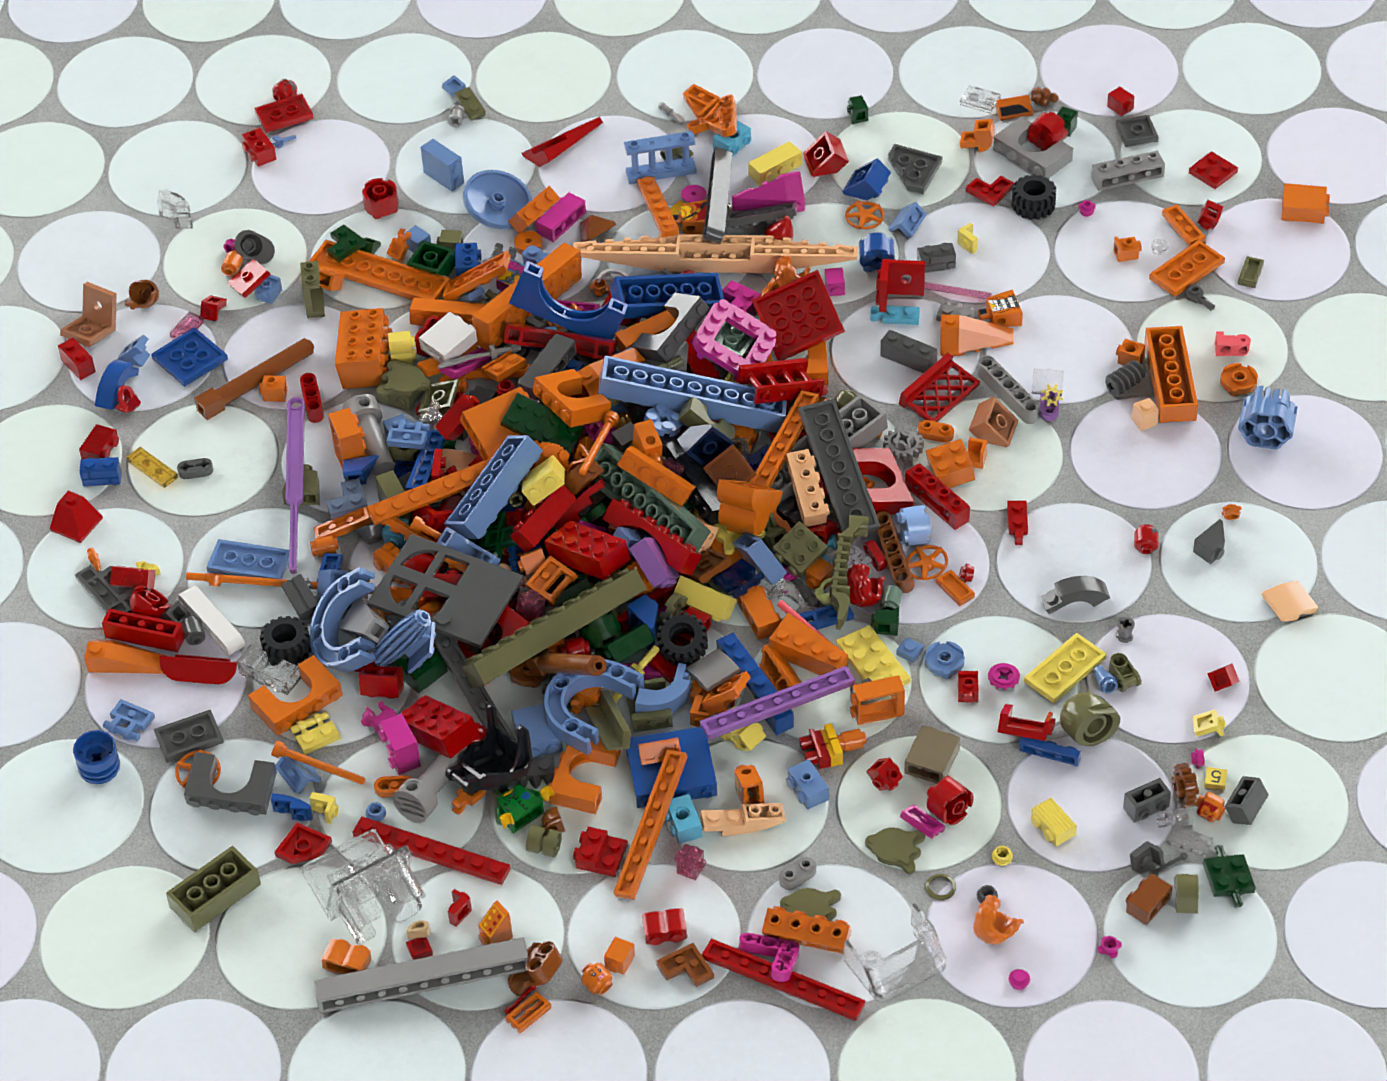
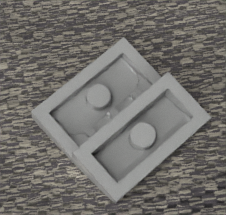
M720 649L714 650L686 667L689 676L696 679L699 687L708 692L741 672L735 662Z

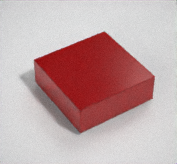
M427 937L415 938L406 942L412 960L433 955Z

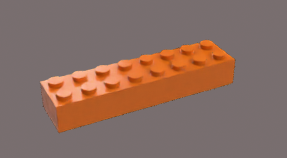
M565 242L536 264L544 268L542 274L543 284L554 300L582 278L581 250ZM519 279L472 315V323L476 329L477 336L476 345L488 351L489 345H495V348L504 341L506 325L508 323L526 324L525 320L532 315L528 311L509 304Z

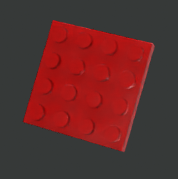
M818 270L752 300L760 321L776 331V343L773 351L778 361L786 360L845 332Z

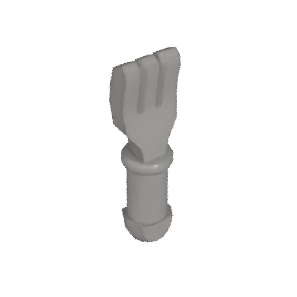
M660 102L658 104L659 109L663 110L667 116L672 117L677 123H685V119L680 114L674 113L673 109L668 107L666 103Z

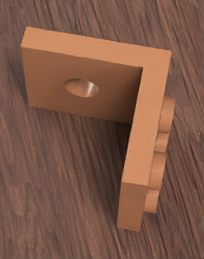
M90 282L84 283L82 316L60 329V336L68 340L73 337L83 346L91 347L116 331L117 293Z

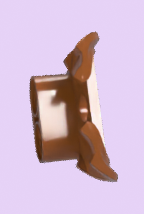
M552 941L544 943L533 942L527 948L529 961L526 964L527 971L510 974L507 978L509 988L515 995L520 996L528 986H541L548 983L563 962V958Z

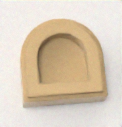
M425 920L413 922L407 930L408 939L428 937L431 931L429 923Z

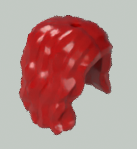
M854 564L848 569L846 576L848 579L847 586H850V603L860 608L877 604L883 593L882 588L885 577L868 578L870 573L869 566Z

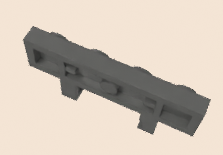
M90 564L75 574L77 581L106 612L108 609L133 613L130 608V597L134 590L130 588L123 594H118L109 585L112 566L97 572Z

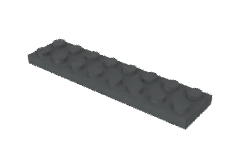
M835 399L798 407V413L841 533L848 528L849 515L868 516V532L880 529V523Z

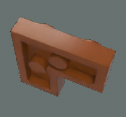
M694 943L656 960V966L666 981L686 972L694 986L697 987L714 978L713 971Z

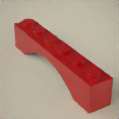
M512 322L506 325L504 343L545 348L548 341L557 333L575 340L577 354L602 360L604 356H613L616 352L617 340Z
M623 498L621 500L612 499L602 518L615 528L643 529L649 532L660 544L667 564L680 573L692 576L702 557L696 551L697 548L689 543L685 544L683 542L684 539L676 534L672 535L669 528L657 525L658 521L656 519L644 516L645 512L639 508L631 507V502Z

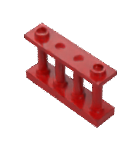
M806 358L739 365L737 382L739 384H752L756 389L755 404L795 400L801 390L818 394L821 397L825 380H812L807 375L809 361ZM801 378L803 381L795 382L794 379ZM785 380L786 383L779 384L777 381ZM768 382L770 385H761L760 383Z

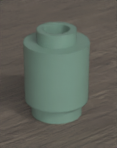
M890 585L884 588L880 602L881 610L895 611V608L900 607L903 592L898 586Z

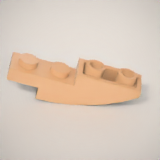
M782 803L742 804L741 809L701 810L699 815L703 832L720 831L721 836L757 832L786 821Z

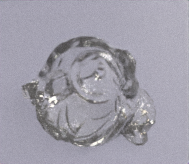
M436 400L431 401L428 410L424 411L417 420L424 424H430V430H437L434 426L444 416L439 411V402Z

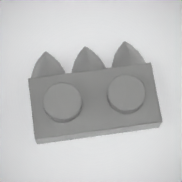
M948 301L944 304L941 303L936 315V321L941 322V315H962L975 319L976 310L973 306L968 309L964 308L962 304L952 306Z

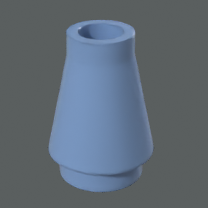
M1103 666L1095 667L1093 674L1100 691L1106 694L1114 692L1118 686L1117 679L1106 671Z

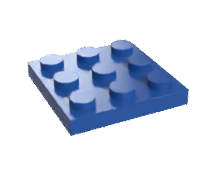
M195 327L151 354L152 359L184 387L228 360L227 354Z

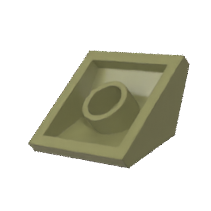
M459 379L431 384V387L424 391L418 413L433 417L444 415L453 405L460 382Z

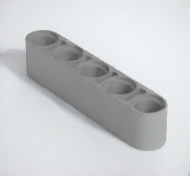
M984 355L980 357L978 361V376L1023 422L1027 424L1036 423L1038 421L1039 403L992 356Z

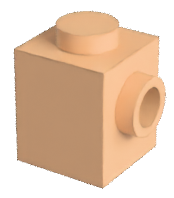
M1150 398L1133 404L1132 420L1141 431L1157 425L1159 409Z

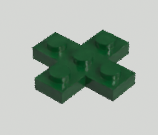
M503 510L499 511L496 520L488 526L487 532L482 538L468 539L501 560L503 548L518 546L510 537L514 532V526L505 527L507 513Z

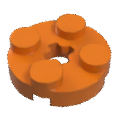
M1232 363L1223 369L1220 383L1231 396L1236 397L1256 390L1258 374L1249 365L1245 367L1242 366V363Z

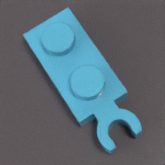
M887 306L886 312H879L878 307H871L870 321L881 319L883 323L919 325L920 307Z

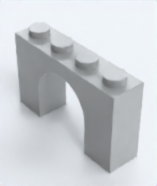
M1022 116L994 136L993 149L1032 174H1036V176L1042 175L1044 178H1050L1073 160V147L1061 140L1042 152H1031L1022 148L1021 146L1028 141V127L1032 123Z

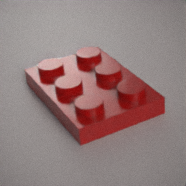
M303 94L254 108L255 114L265 133L314 119L313 113Z

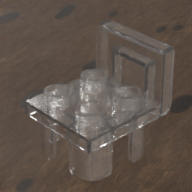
M374 829L306 863L302 869L305 879L327 917L332 921L340 916L357 945L375 937L376 930L371 922L378 919L382 914L375 897L379 895L382 897L397 923H402L422 909V903L419 899L426 897L409 867L413 855L407 845L394 850L391 844H383Z

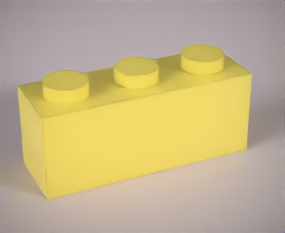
M789 141L748 162V175L760 186L765 181L769 183L776 179L777 176L786 174L801 166L802 151Z
M680 576L674 593L688 598L684 607L691 605L711 614L712 619L721 622V620L729 621L737 599L684 576Z

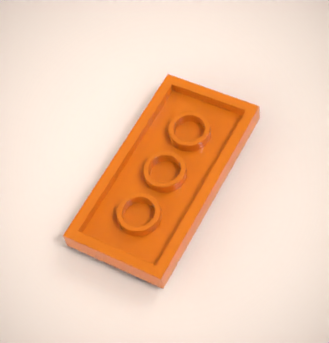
M1197 240L1151 272L1149 279L1176 297L1184 292L1187 287L1194 285L1224 264L1225 257L1202 241Z
M505 251L451 279L446 284L443 298L448 301L457 300L461 297V294L465 292L470 293L481 284H488L496 276H503L507 273L511 255L508 251Z

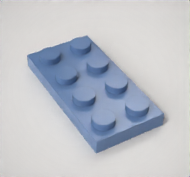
M218 539L206 568L208 573L283 579L289 564V550Z

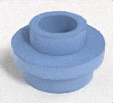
M371 803L366 809V817L369 819L381 821L386 816V809L381 803Z

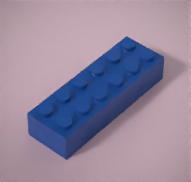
M718 273L619 276L614 278L610 287L612 298L628 304L623 319L650 318L666 311L667 309L664 305L674 293L700 296L710 309L715 303L724 299Z

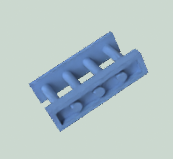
M692 131L624 142L627 156L631 155L632 167L626 168L629 184L637 183V179H642L643 177H654L655 180L697 173L694 158L689 157V146L695 145ZM682 147L683 159L673 160L672 149ZM665 150L666 161L656 163L655 151ZM648 153L649 164L639 165L638 154Z

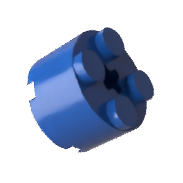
M875 232L867 234L863 240L862 238L860 239L859 262L865 272L881 270L882 259L895 260L893 238L886 237L884 233Z

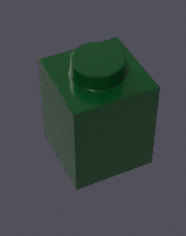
M1062 106L1057 115L1064 120L1065 130L1068 129L1067 136L1070 137L1077 127L1078 111Z

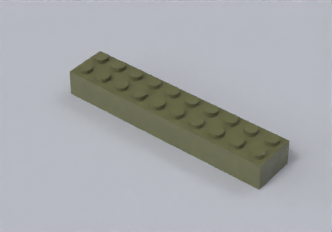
M625 568L610 575V578L596 583L595 587L579 593L578 597L567 600L562 606L547 612V615L539 617L530 622V625L516 630L515 634L502 638L498 641L499 644L491 645L482 650V653L477 656L474 655L465 660L466 664L461 668L472 688L489 683L646 590L647 588L636 568L632 570Z

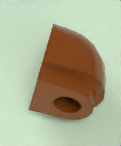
M557 806L547 810L541 819L542 827L546 831L553 829L561 831V833L565 832Z

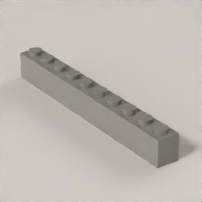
M525 938L512 939L314 980L316 1000L320 1014L527 971L526 964L529 961Z

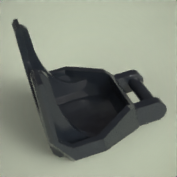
M487 700L485 701L487 715V733L485 738L471 743L461 756L460 763L448 768L445 772L446 778L458 783L468 794L479 790L505 789L520 783L527 776L533 761L529 730L521 724L518 725V742L501 730L498 725L496 707Z

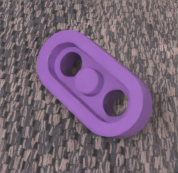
M1050 391V395L1047 397L1054 399L1057 392L1053 393V391ZM1041 392L1040 417L1046 421H1053L1059 414V400L1057 401V406L1054 403H1050L1047 406V400H1041L1045 396Z

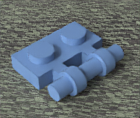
M407 420L393 421L386 440L387 446L424 450L428 437L427 432H430V424H424L420 421L416 423L407 422Z
M120 699L110 712V717L113 721L105 720L103 728L108 729L112 734L118 733L129 741H138L140 734L136 733V730L144 732L154 720L155 715L151 711ZM122 723H124V724L128 725V727H127V728H124V727H122V726H120V725H121Z

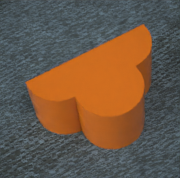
M719 479L717 487V499L721 502L719 523L726 527L760 535L767 525L770 513L774 512L779 505L783 491L747 481Z

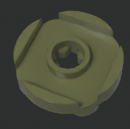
M678 593L672 594L665 603V606H667L665 613L663 611L660 613L658 626H662V621L664 619L668 620V616L671 614L674 617L676 613L680 612L681 615L688 598Z

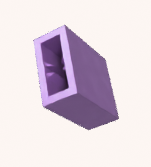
M643 538L629 548L653 588L663 589L666 587L668 589L677 583L676 579L680 575L676 569L667 564L665 554L655 538Z

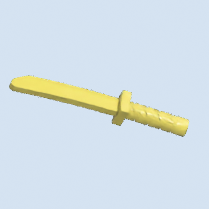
M654 645L637 665L635 663L631 665L633 670L644 675L643 669L660 649ZM615 692L612 696L615 703H617L622 696L617 692Z

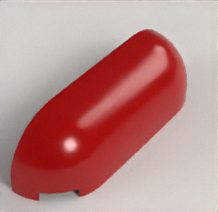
M175 654V657L162 655L160 656V667L163 673L174 681L219 685L233 678L237 670V661L230 662L231 659L194 655Z

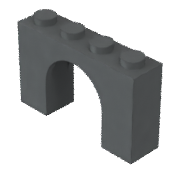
M674 293L664 305L669 313L677 319L674 324L666 331L657 335L642 333L631 347L635 348L646 360L667 363L710 310V307L700 296Z
M195 752L184 792L186 804L192 807H209L213 810L226 809L234 813L241 811L248 812L251 815H266L277 774L274 762L254 760L247 785L237 792L223 793L213 787L218 766L216 756L214 754Z

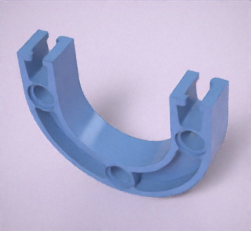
M359 567L338 578L321 597L311 622L310 644L314 656L322 664L341 672H350L375 661L374 653L369 654L366 652L369 649H374L375 643L362 637L343 646H340L338 642V627L344 612L355 600L375 591L374 583L366 582L369 579H374L375 573Z
M606 659V670L600 676L556 674L549 682L544 696L546 721L550 730L563 743L589 755L592 751L590 741L595 745L599 743V731L597 728L575 718L569 713L566 708L569 700L579 691L591 687L608 688L634 700L637 697L636 687H638V690L639 688H644L643 674L623 664Z

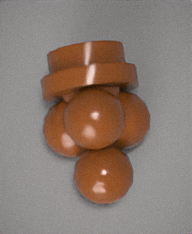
M1041 87L1032 88L1031 101L1035 104L1039 103L1041 106H1047L1049 101L1055 103L1059 99L1058 94L1051 93L1049 88H1043L1042 90Z

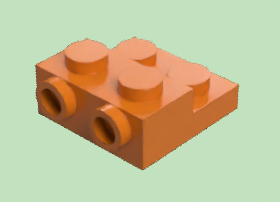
M745 671L737 674L710 690L702 701L704 710L710 715L725 712L728 709V705L740 696V692L746 687V683L751 678L748 672Z

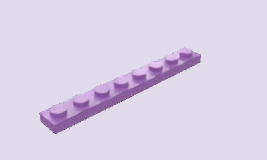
M847 666L701 720L700 726L708 740L851 687L855 685V679Z

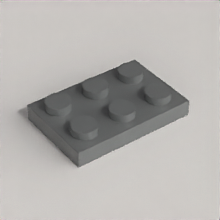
M211 709L154 729L166 763L182 758L190 752L199 751L200 749L205 750L224 743Z

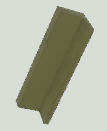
M609 690L601 691L600 705L586 706L585 712L593 727L598 729L599 738L607 751L630 749L631 730Z

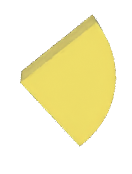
M146 561L136 562L137 568L156 570L155 576L161 574L159 567L155 564H149Z

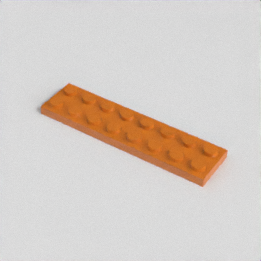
M325 240L309 260V262L318 261V264L345 273V279L412 300L413 298L438 300L444 293L446 284L450 281V278L416 269L361 250L338 262L328 255L327 249L336 244L329 240Z

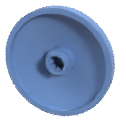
M484 170L474 174L467 181L463 191V202L468 213L481 224L495 229L513 228L508 220L532 200L529 189L519 178L500 170Z

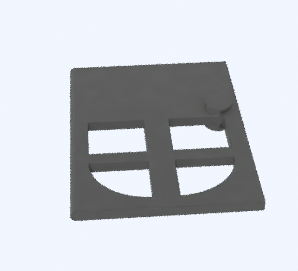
M411 534L367 604L383 612L404 618L414 612L413 609L425 590L448 598L440 612L435 615V619L430 617V621L436 623L435 631L481 649L524 576ZM424 553L437 554L425 574L402 566L414 556ZM445 558L468 566L456 586L434 578ZM394 578L416 586L404 607L396 603L390 594V587Z

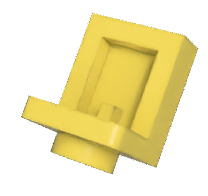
M969 223L958 230L957 243L971 254L977 251L978 238L973 235V224Z

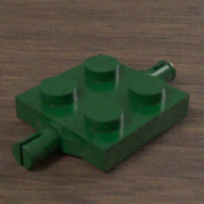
M1218 845L1215 847L1218 857L1204 858L1202 863L1213 896L1231 897L1236 908L1242 907L1243 902L1240 896L1254 893L1256 889L1244 854L1226 855L1223 845H1220V847Z

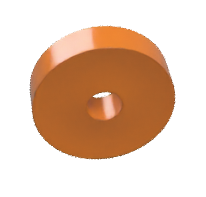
M534 231L521 232L514 239L515 248L520 254L530 245L542 249V237Z

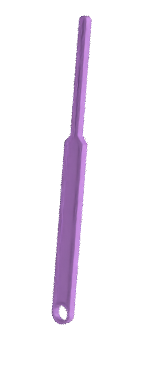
M300 397L291 398L287 404L286 503L290 506L289 570L291 574L297 573L298 506L303 502L305 404L304 400ZM294 403H301L299 407H291Z

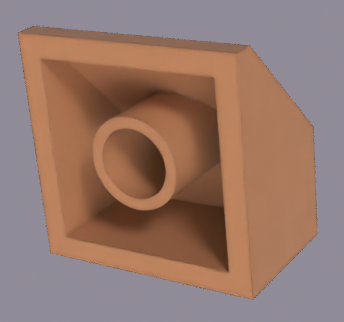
M994 396L978 404L969 431L977 439L988 440L989 444L1008 447L1019 420Z

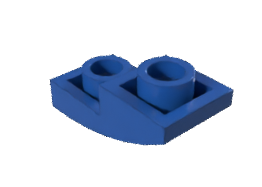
M272 793L271 803L273 812L291 813L292 820L312 821L313 815L311 806L308 803L292 796Z

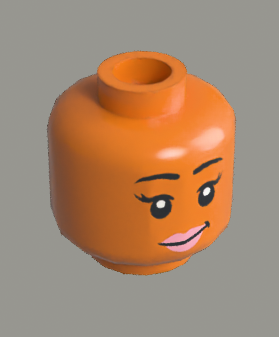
M589 963L582 970L581 982L592 994L599 993L602 995L611 988L613 976L602 963Z

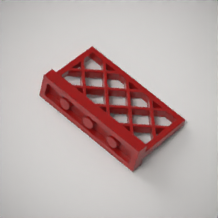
M946 353L901 393L898 404L903 408L908 406L925 420L938 422L980 385V381L955 363L950 353ZM953 368L958 372V375H949L948 371ZM946 380L947 385H937V381ZM949 380H959L960 386L950 385ZM962 380H969L973 384L971 386H963ZM935 390V396L925 395V391ZM938 390H947L948 396H938ZM951 390L960 391L961 395L951 396ZM915 400H923V406H916L913 402ZM926 400L936 401V406H927ZM939 401H949V405L939 406ZM927 411H937V416L932 418L927 414Z

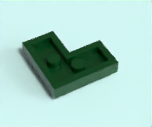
M343 224L330 233L331 238L337 243L328 248L327 252L333 259L341 262L366 246V240Z

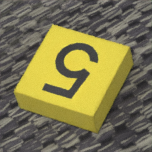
M1207 767L1204 787L1225 790L1227 770Z

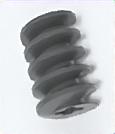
M1132 360L1106 376V387L1114 397H1118L1120 393H1124L1125 390L1134 387L1136 383H1140L1142 378L1146 376V373L1138 361Z

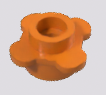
M601 279L599 283L594 280L589 289L595 292V296H601L605 292L610 291V286H607V282Z
M1228 504L1222 508V515L1227 520H1236L1240 517L1242 507Z

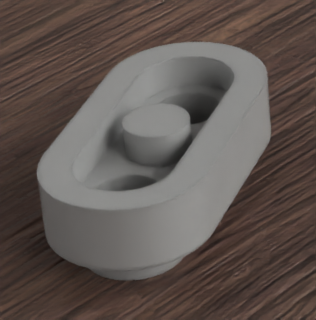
M805 857L789 865L779 873L780 886L784 889L792 890L808 881L816 874V862L811 858Z

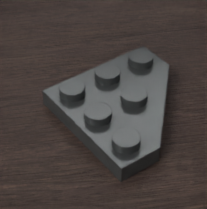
M894 144L888 154L890 164L906 189L923 195L943 162L942 156Z

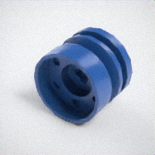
M92 730L77 738L73 746V754L80 777L91 784H103L112 780L120 770V760L113 737L107 732Z

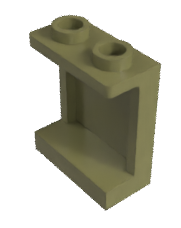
M318 261L300 263L301 282L307 318L325 316L323 288L320 287Z
M665 678L644 680L643 689L661 690L666 688ZM627 698L633 733L673 727L671 708L635 713L636 698L634 700Z

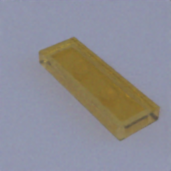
M139 447L126 457L130 464L163 488L178 478V474L142 447Z

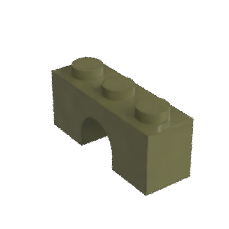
M695 396L681 407L678 420L688 428L711 424L731 440H734L736 429L723 418L717 423L713 422L707 414L708 407Z

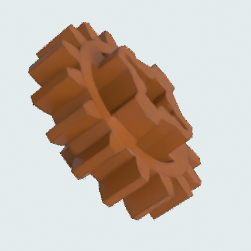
M1188 763L1176 764L1174 766L1175 771H1173L1174 777L1171 778L1174 797L1179 798V804L1181 803L1182 808L1194 807L1196 805L1195 800H1197L1196 795L1199 794L1196 774L1191 773V767H1189Z

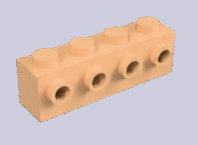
M809 449L786 453V465L803 524L808 527L826 523L829 507L823 501L825 494L823 487L820 488L818 484L820 483L819 472H815L814 469L816 467L814 456L810 455Z

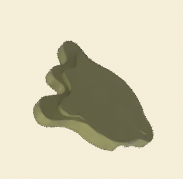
M390 361L387 364L389 371L382 375V381L386 384L377 388V395L380 397L390 394L412 396L411 392L428 390L431 387V381L424 375L422 370L415 366L400 365L396 361Z
M885 828L874 835L868 836L865 839V846L878 857V861L887 865L898 866L907 874H912L915 872L916 867L914 860L921 855V849L915 847V845L923 842L926 835L919 830L908 832L900 828Z
M802 888L789 896L783 897L780 900V907L785 908L791 913H794V911L804 912L809 917H814L815 915L824 916L828 921H831L836 917L837 911L830 906L841 900V892L839 890L822 892L812 888Z

